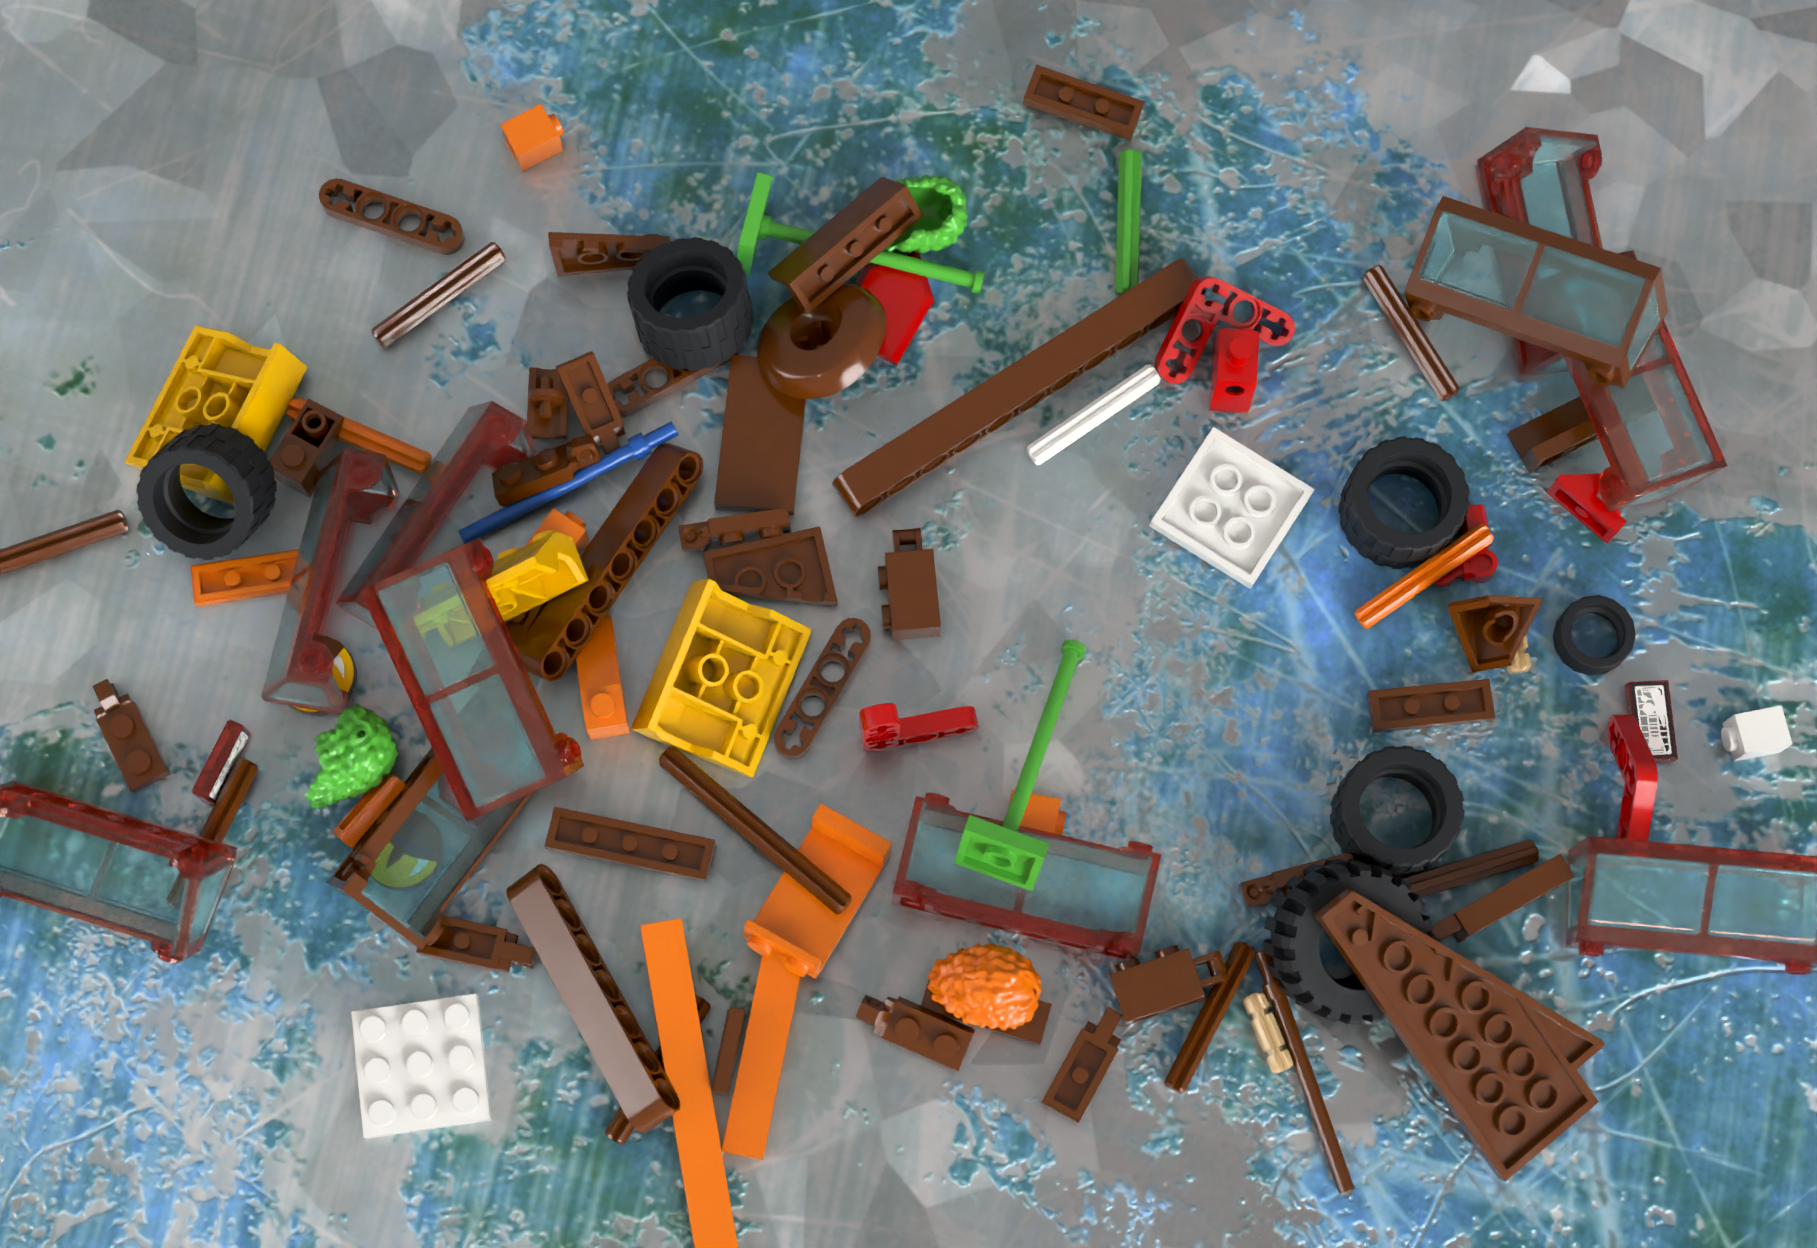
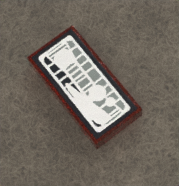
M1668 680L1628 682L1625 684L1628 715L1635 716L1655 762L1676 761L1678 755Z
M231 719L227 721L192 789V794L211 806L215 805L236 761L239 759L251 736V733L242 724Z

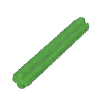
M1126 149L1119 154L1115 291L1120 295L1139 284L1142 154L1140 151Z

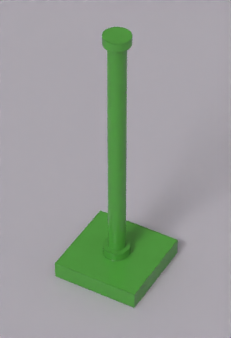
M759 172L756 175L737 252V258L742 264L745 275L748 276L751 273L759 239L766 240L767 236L801 245L815 233L771 221L772 217L767 216L766 211L773 176ZM883 250L870 261V263L972 288L971 292L976 294L980 292L985 271L981 270L973 273L895 252H888L887 250Z
M1065 640L1062 644L1061 653L1063 656L1003 825L999 826L969 815L954 864L1030 891L1033 890L1050 843L1019 833L1018 829L1077 662L1083 659L1086 647L1076 640Z

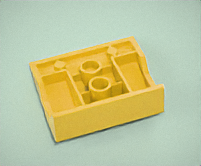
M195 325L124 462L129 466L142 470L148 464V461L185 429H191L194 425H210L211 423L237 429L238 432L253 439L254 443L265 452L307 366L279 343L274 342L271 350L252 346L229 332ZM195 464L180 465L182 487L208 498L235 504L229 487L216 473Z
M554 530L543 531L532 538V543L522 548L514 547L498 554V560L488 565L473 566L463 572L464 577L454 582H443L429 589L430 594L418 599L392 627L394 634L420 640L425 637L426 632L435 628L445 645L452 649L501 623L589 581L573 538Z
M711 579L691 582L631 730L666 746L676 747L684 753L747 777H753L812 629L772 609L752 605L722 591L718 584Z

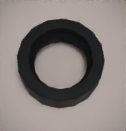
M1601 595L1584 596L1571 603L1556 621L1553 632L1555 650L1562 662L1573 671L1589 676L1605 674L1618 667L1633 650L1636 637L1634 621L1626 608L1614 599ZM1587 613H1594L1603 616L1612 624L1617 634V643L1610 654L1601 658L1586 656L1577 649L1571 637V629L1578 617Z

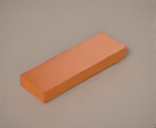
M311 547L190 565L194 604L197 607L317 589L314 556Z

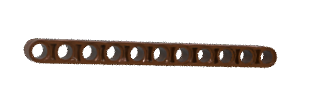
M1184 258L1172 262L847 468L833 480V487L854 517L869 512L1176 316L1191 285L1198 279V276ZM1204 287L1202 289V295L1206 293L1207 288Z

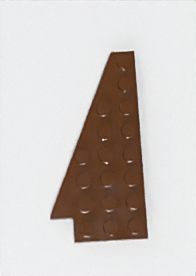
M1345 889L1314 915L1497 1178L1506 1182L1598 1103V1100L1577 1071L1580 1066L1605 1046L1604 1042L1598 1037L1353 890Z

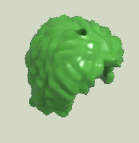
M927 174L921 178L914 176L913 178L906 177L903 180L897 179L896 182L906 185L923 217L887 246L886 250L888 252L896 249L907 253L912 251L926 253L930 250L939 251L947 248L952 243H957V237L964 232V228L967 226L966 220L968 219L966 211L967 199L965 193L957 186V183L947 177L942 178L939 175L931 177Z
M355 704L352 708L345 709L339 715L338 724L335 725L334 729L317 735L315 738L317 742L315 751L319 754L318 760L322 770L316 774L317 779L309 786L305 797L309 800V805L312 808L325 809L332 803L336 804L340 800H346L349 796L356 798L358 794L368 793L372 787L378 786L382 781V777L390 774L398 756L396 740L393 738L386 720L380 718L373 710Z

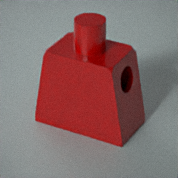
M1228 328L1218 330L1212 345L1209 411L1248 414L1257 384L1258 331ZM1229 386H1238L1241 389V391L1230 392L1227 391L1225 388Z

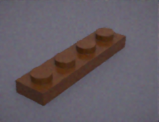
M554 807L545 848L707 882L716 842L714 839Z

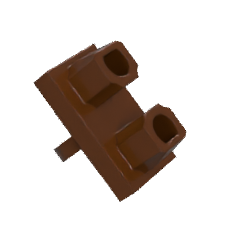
M529 367L527 438L568 439L569 397L557 369Z

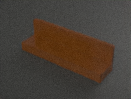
M881 177L772 268L768 275L771 279L784 284L799 309L809 314L923 217V214L906 185Z
M1638 367L1632 373L1624 389L1612 384L1607 386L1601 385L1509 431L1507 436L1529 474L1663 408L1675 393L1667 381L1654 387L1642 367Z

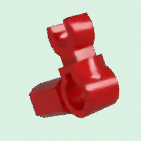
M1484 505L1469 506L1461 526L1462 535L1480 523L1488 527ZM1490 543L1457 566L1447 576L1434 582L1435 586L1440 588L1447 587L1455 579H1462L1463 582L1474 581L1476 583L1489 581L1498 566L1496 555L1488 549L1492 544Z

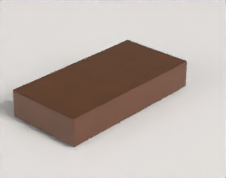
M730 1007L727 1010L711 1086L712 1091L716 1095L729 1097L746 1016L743 1009Z

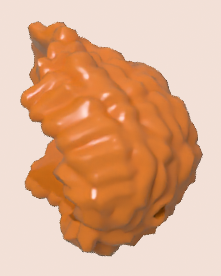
M976 944V946L971 948H960L957 953H949L945 959H936L934 967H932L931 972L928 974L930 981L927 988L933 993L932 1000L944 1005L946 1011L953 1013L956 1018H962L963 1024L970 1023L981 1028L987 1025L990 1029L999 1027L1003 1031L1007 1030V1028L1015 1030L1018 1026L1032 1020L1034 1012L1039 1005L1038 999L1042 990L1040 975L1032 967L1030 959L1025 958L1019 952H1015L1009 947L1006 948L994 944H985L984 946Z

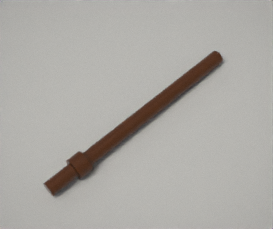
M1264 949L1256 952L1255 958L1264 981V985L1261 988L1267 1001L1272 1003L1338 1193L1355 1189L1289 1001L1284 992L1278 987L1281 980L1273 977L1268 968V963L1273 961V957L1265 954Z

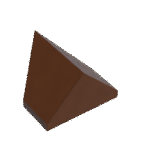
M1486 595L1448 603L1449 613L1472 673L1511 666L1512 660L1544 598Z

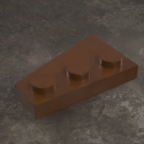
M548 232L549 248L557 276L633 270L636 263L640 262L647 252L654 250L660 244L671 242L669 236L658 234L642 236Z
M820 526L703 552L708 579L715 581L722 591L732 596L838 606Z

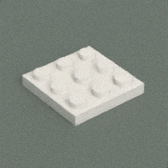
M1213 427L1151 520L1149 526L1251 589L1315 489Z
M477 994L351 1012L363 1138L369 1139L492 1120L479 996Z

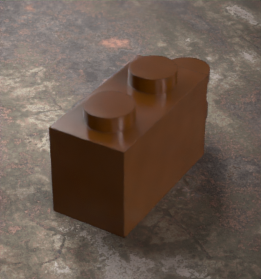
M920 528L892 530L894 552L885 553V566H878L879 590H887L888 604L881 605L883 629L891 628L892 641L940 637L941 623L933 549L923 550ZM915 545L916 550L901 551L900 546Z
M1178 945L1169 946L1154 952L1156 959L1140 964L1139 958L1115 965L1117 972L1109 974L1126 1026L1205 1000L1203 988L1230 979L1220 951L1211 952L1192 959L1189 948L1180 951ZM1206 963L1211 977L1200 981L1195 967Z

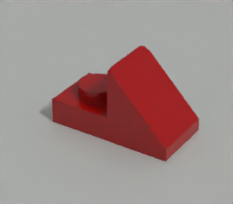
M1614 473L1560 475L1546 492L1606 544L1627 523L1621 517V512L1614 504L1606 500L1602 501L1597 496L1615 476Z

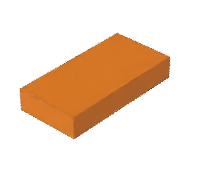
M392 773L382 777L381 783L376 787H372L370 792L362 796L333 830V834L350 848H353L399 795L406 784Z

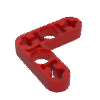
M1202 276L1191 285L1156 355L1154 368L1160 375V378L1166 382L1179 384L1186 381L1192 374L1218 320L1240 330L1254 331L1253 328L1255 327V331L1259 332L1260 341L1276 347L1283 346L1292 339L1295 332V323L1287 313L1223 280L1211 276ZM1214 284L1212 291L1223 298H1227V300L1224 302V305L1212 300H1207L1204 304L1205 297L1201 294L1204 287L1210 289ZM1246 300L1251 305V315L1246 321L1238 322L1233 316L1234 306L1239 301ZM1261 317L1272 322L1279 320L1278 325L1283 330L1280 335L1274 333L1271 336L1272 331L1269 328L1257 323ZM1189 319H1196L1201 326L1200 334L1196 339L1187 341L1182 335V327ZM1177 341L1180 345L1192 348L1189 354L1181 351L1177 360L1182 365L1180 371H1172L1168 375L1170 368L1166 366V361L1168 359L1175 360L1181 350L1173 347L1175 342Z
M894 703L869 706L859 712V730L864 751H878L966 734L979 728L976 711L973 706L957 707L905 718H899L897 706Z
M1611 715L1608 722V742L1625 781L1615 841L1616 856L1620 864H1642L1645 859L1657 790V765L1635 716Z

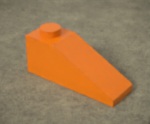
M607 616L603 618L576 658L585 727L590 740L631 733L612 616Z

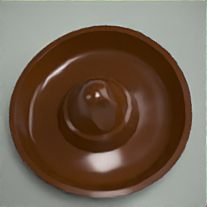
M844 283L809 314L801 311L794 299L790 298L772 313L759 334L757 358L760 371L776 390L785 395L800 399L828 397L847 388L865 373L881 348L886 332V313L880 300L869 290L850 283Z

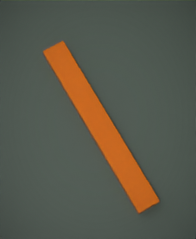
M682 918L640 925L663 1068L681 1104L680 1110L672 1114V1121L694 1248H738Z

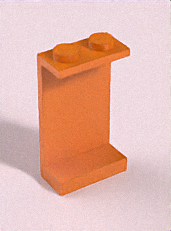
M820 803L812 816V828L798 851L851 895L852 898L849 906L841 914H835L784 871L754 921L748 919L745 923L744 939L748 940L747 945L763 956H769L771 953L783 960L784 967L800 977H805L808 974L816 979L890 858L892 842Z

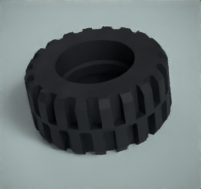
M1338 858L1325 861L1324 866L1314 863L1303 869L1305 877L1292 876L1285 883L1289 891L1285 896L1277 894L1271 904L1277 907L1274 918L1266 917L1264 929L1271 931V939L1263 941L1264 953L1273 957V961L1268 963L1270 973L1273 977L1281 980L1278 987L1286 996L1295 999L1296 1004L1334 1022L1339 1020L1351 1025H1359L1362 1019L1370 1023L1383 1020L1384 1014L1356 974L1336 979L1329 976L1325 971L1319 954V940L1323 927L1314 915L1345 889H1349L1426 934L1427 931H1431L1433 928L1430 916L1420 913L1424 909L1425 904L1418 894L1410 892L1411 885L1401 877L1392 875L1391 871L1352 859L1348 861Z

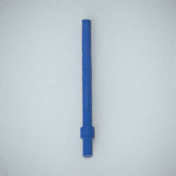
M672 421L644 436L641 432L627 439L628 444L601 457V461L574 472L575 479L507 505L462 528L458 532L466 545L634 458H637L638 461L652 454L651 449L677 437L679 434Z

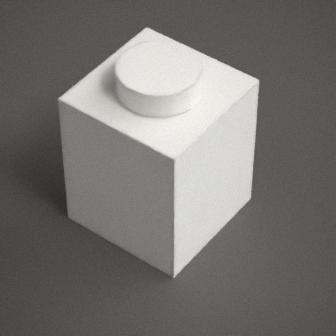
M1782 705L1734 714L1722 723L1724 727L1721 731L1722 742L1726 751L1731 752L1733 762L1780 753L1792 745Z

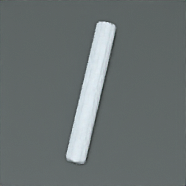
M1145 365L1029 444L1026 450L1029 458L1034 464L1041 465L1157 386L1161 379L1160 375L1152 365Z

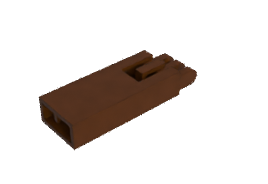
M1559 854L1432 926L1433 929L1426 932V935L1438 942L1453 935L1456 941L1460 943L1564 885L1575 876L1563 856Z

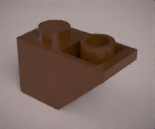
M308 398L269 460L275 472V479L310 498L332 463L344 417Z

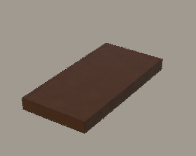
M732 355L714 506L719 509L751 512L786 508L789 515L794 516L806 399L785 395L772 387L760 371L757 357Z

